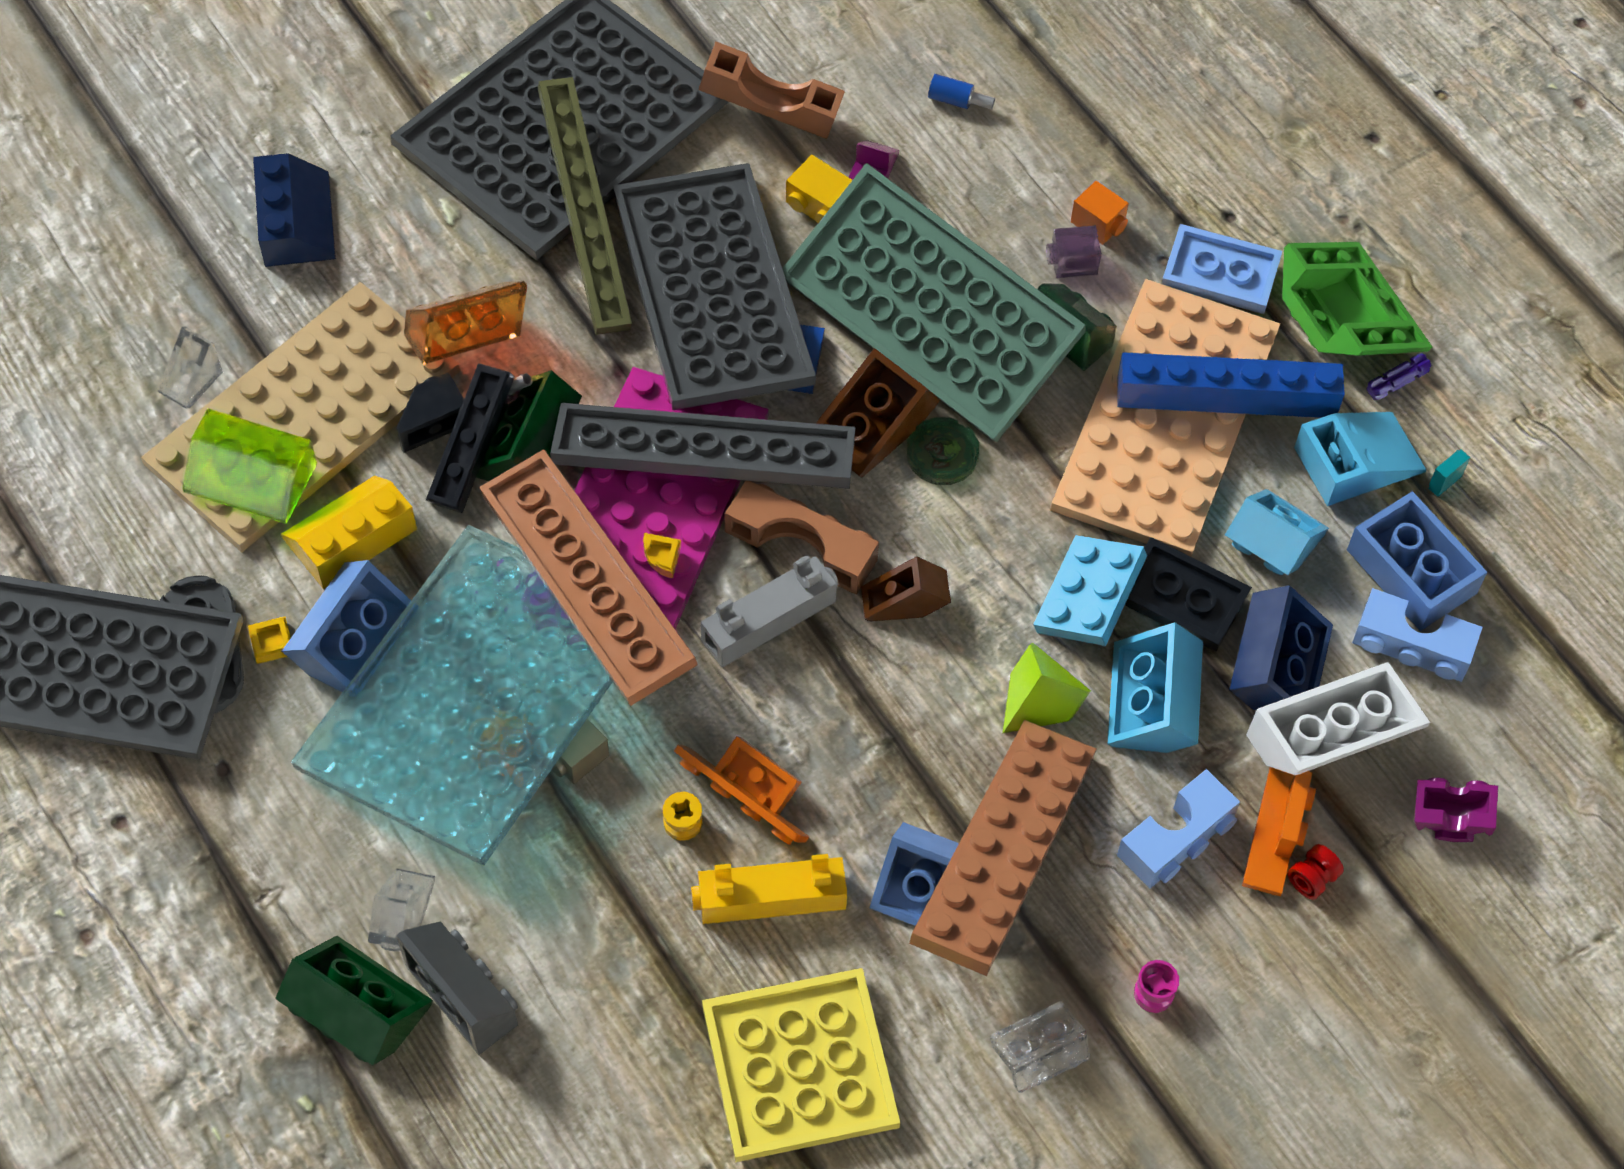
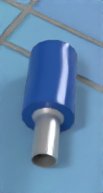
M934 74L929 87V99L968 109L970 104L992 109L995 103L994 97L974 92L975 85L939 74Z

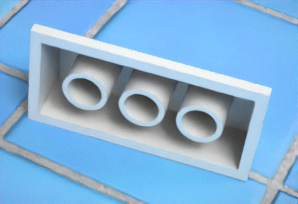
M1389 662L1258 708L1246 735L1266 766L1293 775H1299L1429 726L1430 721Z

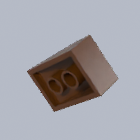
M874 348L815 424L855 427L852 471L863 478L922 425L940 399Z

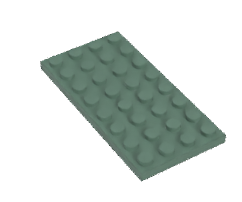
M867 163L782 268L788 284L870 347L877 349L928 388L943 403L995 443L998 442L1088 329L1084 323Z

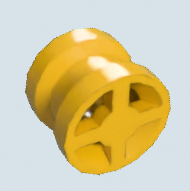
M676 792L670 795L664 802V829L673 839L680 841L692 839L702 828V805L699 799L691 793ZM684 810H686L684 813H680V814H676V813H675L676 811L679 812V811H684Z

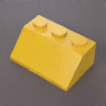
M374 475L281 533V537L322 589H325L345 562L370 560L416 531L417 526L413 507L391 481Z

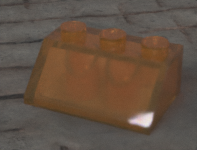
M525 281L502 282L406 310L404 336L423 365L519 337L521 334L527 284Z

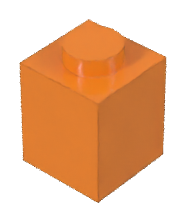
M1095 181L1074 200L1071 223L1103 245L1113 235L1117 237L1125 229L1128 223L1126 215L1129 203L1098 181Z

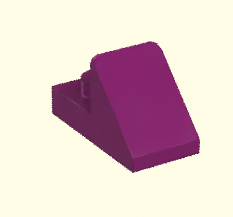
M869 140L857 143L856 161L849 174V178L853 180L866 163L888 178L899 155V150Z

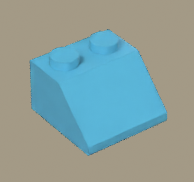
M1265 489L1245 499L1225 536L1233 540L1232 545L1240 552L1247 555L1253 553L1265 560L1263 565L1270 571L1279 575L1284 573L1289 575L1300 568L1327 533L1329 527L1268 489Z

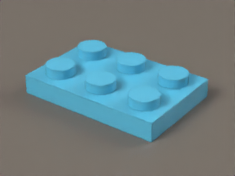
M1075 535L1033 624L1036 632L1106 646L1146 560L1147 554L1144 547Z

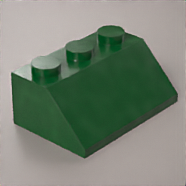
M552 370L532 376V384L518 390L514 395L507 397L476 478L490 481L543 449L551 458L550 453L561 403L579 404L582 395Z
M335 936L292 958L275 997L277 1001L288 1007L292 1014L304 1018L320 1029L324 1036L336 1040L352 1051L356 1058L368 1062L372 1066L395 1053L433 1003L431 998L339 936Z

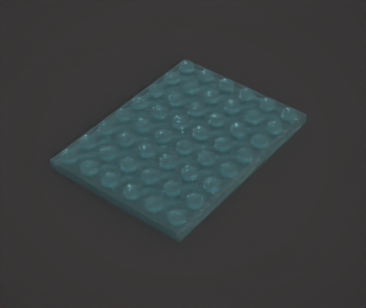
M467 525L292 759L291 763L295 770L485 866L613 681L520 548Z

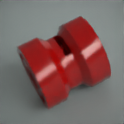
M1315 844L1307 851L1306 859L1303 862H1296L1287 872L1288 879L1294 888L1311 900H1316L1324 893L1326 884L1328 882H1335L1344 872L1343 864L1337 855L1321 844Z

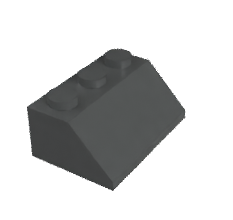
M440 921L406 929L396 935L407 969L478 1055L518 1026L515 1010L518 1008L516 1001L505 988L500 991L497 990L490 981L493 979V975L489 968L480 958L475 962L466 952L469 949L466 941L456 929L449 932Z

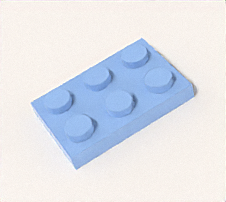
M1180 224L1162 284L1202 298L1264 314L1282 251Z

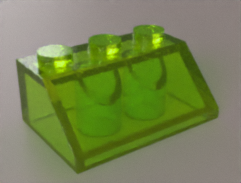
M207 408L191 438L182 486L183 492L287 524L317 465L312 442L300 436Z

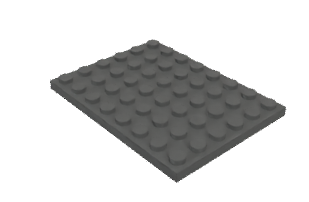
M564 0L395 131L390 137L394 147L535 260H538L571 233L538 92L539 81L573 77L603 205L614 197L613 185L633 182L729 102L700 91L699 87L704 70L612 1Z

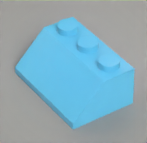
M1174 622L1114 642L1108 745L1115 748L1169 753L1198 744L1203 641Z

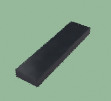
M478 363L426 497V501L430 504L463 513L515 378L510 372Z

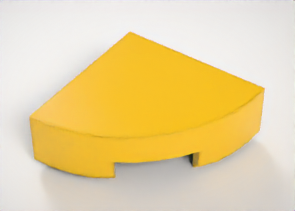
M644 533V554L648 563L661 575L673 578L681 550V540Z

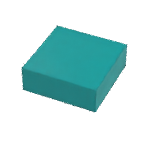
M1462 449L1457 450L1435 469L1428 489L1439 497L1463 476L1471 457Z

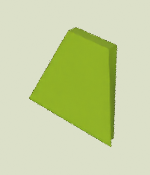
M1031 643L1010 673L1003 733L1019 731L1024 720L1039 726L1068 722L1072 720L1091 690L1036 644Z

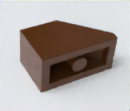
M917 556L861 586L865 620L870 622L923 618L951 603L947 570Z

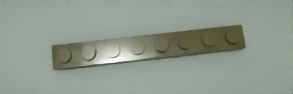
M573 77L539 81L538 92L595 335L631 330V317Z

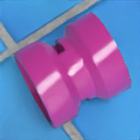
M1153 960L1146 963L1141 968L1134 987L1136 1003L1142 1009L1152 1013H1159L1169 1008L1179 986L1177 970L1170 963L1163 960Z

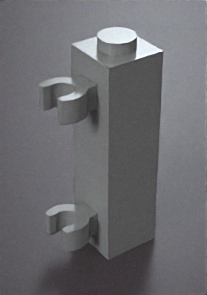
M808 555L793 563L794 568L734 603L729 599L718 605L715 614L701 621V640L723 668L835 603L838 579L834 571L830 567H824L816 556L811 559Z

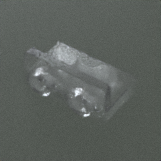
M1062 1001L990 1035L992 1047L1011 1071L1014 1087L1019 1093L1041 1085L1043 1082L1090 1059L1086 1030Z

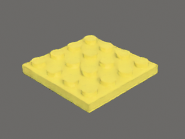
M863 968L702 1000L735 1162L900 1128V1119Z

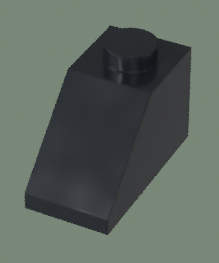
M449 372L440 376L430 377L423 383L415 386L397 426L400 447L403 453L452 433L464 398Z

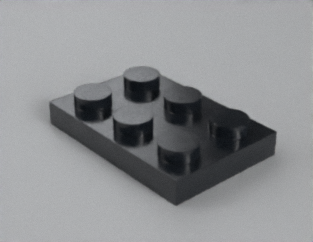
M1150 537L1144 547L1147 554L1146 560L1125 606L1164 626L1175 622L1201 639L1204 646L1217 652L1249 597L1252 587Z

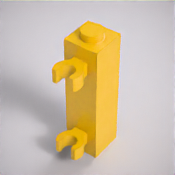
M828 854L812 855L811 860L737 868H731V863L714 865V870L698 871L699 886L691 887L693 911L701 910L702 924L846 910L847 887L843 857L828 858Z

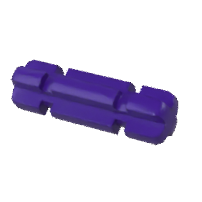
M1419 353L1410 358V362L1404 361L1383 373V377L1378 376L1370 380L1366 390L1373 400H1380L1388 396V392L1393 393L1415 380V377L1420 378L1427 374L1432 366L1431 361L1427 359L1425 354Z

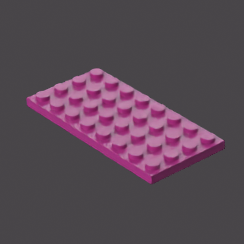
M632 367L614 407L765 420L769 417V409L738 399L672 410L664 377L636 367ZM585 467L574 490L668 621L676 629L725 518V512L730 506L741 480ZM644 533L681 540V550L673 578L661 575L648 563L644 554ZM535 572L520 604L521 611L576 629Z

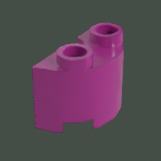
M1444 778L1417 779L1414 819L1417 829L1422 830L1425 827L1435 831V839L1449 842H1474V834L1484 832L1488 836L1493 835L1497 820L1498 785H1489L1484 781L1474 780L1467 782L1466 787L1456 788L1450 786V782Z

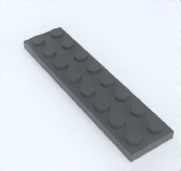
M561 403L550 455L555 465L850 489L855 427Z

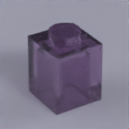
M1096 225L1054 229L1052 243L1046 245V257L1048 265H1054L1056 278L1098 275L1102 253Z

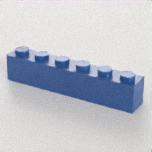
M1122 352L1117 376V407L1322 418L1338 413L1345 395L1343 364Z

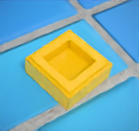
M285 616L247 625L257 664L287 657L282 650L291 639Z

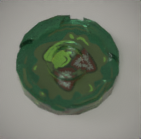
M934 417L922 421L916 426V430L910 434L907 440V461L912 471L922 480L935 485H952L965 480L974 472L979 461V441L974 431L967 425L964 427L958 424L959 420L950 417Z

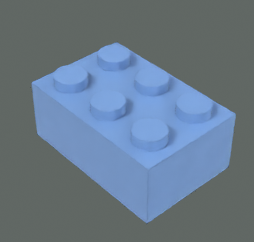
M1413 491L1356 526L1347 551L1385 593L1409 601L1405 615L1419 631H1422L1445 614L1477 595L1487 574L1483 566Z

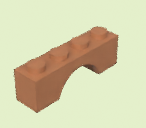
M719 42L714 44L699 90L825 139L828 138L845 93L844 90L815 79L802 84H788L774 80L764 75L752 64L748 53Z
M746 480L725 512V532L757 548L765 542L779 537H795L810 543L821 555L824 567H830L836 574L838 579L837 586L856 595L878 561L879 542L874 540L870 534L861 530L855 531L844 526L833 516L821 515L808 509L801 501L796 499L789 500L775 493L773 489L764 484H755Z

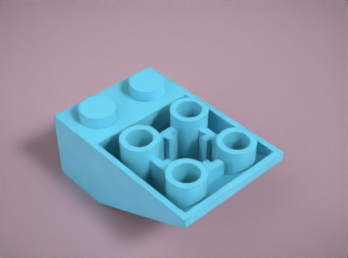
M1393 412L1333 413L1302 424L1294 446L1295 451L1327 506L1426 472L1424 464Z

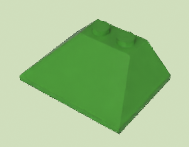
M1359 242L1288 243L1284 247L1282 299L1290 309L1291 316L1300 324L1308 336L1310 344L1318 352L1361 356L1430 351L1432 345Z

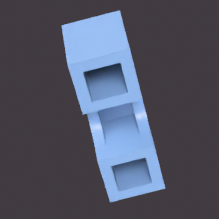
M1372 588L1352 643L1361 646L1368 652L1381 653L1398 659L1404 665L1418 666L1435 672L1437 676L1443 679H1454L1462 682L1471 664L1483 627L1445 614L1437 631L1433 633L1417 632L1408 625L1405 619L1408 600Z
M1206 769L1178 792L1173 809L1184 819L1186 823L1185 828L1168 830L1160 826L1149 816L1121 839L1117 856L1149 889L1160 880L1163 883H1167L1179 872L1181 868L1179 864L1187 857L1191 859L1197 858L1208 847V840L1213 835L1218 833L1222 836L1237 822L1235 814L1240 801Z

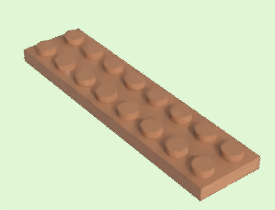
M544 449L479 487L487 503L630 706L698 665L695 656Z
M1023 721L911 934L909 944L982 975H988L1094 759L1096 748L1029 721Z

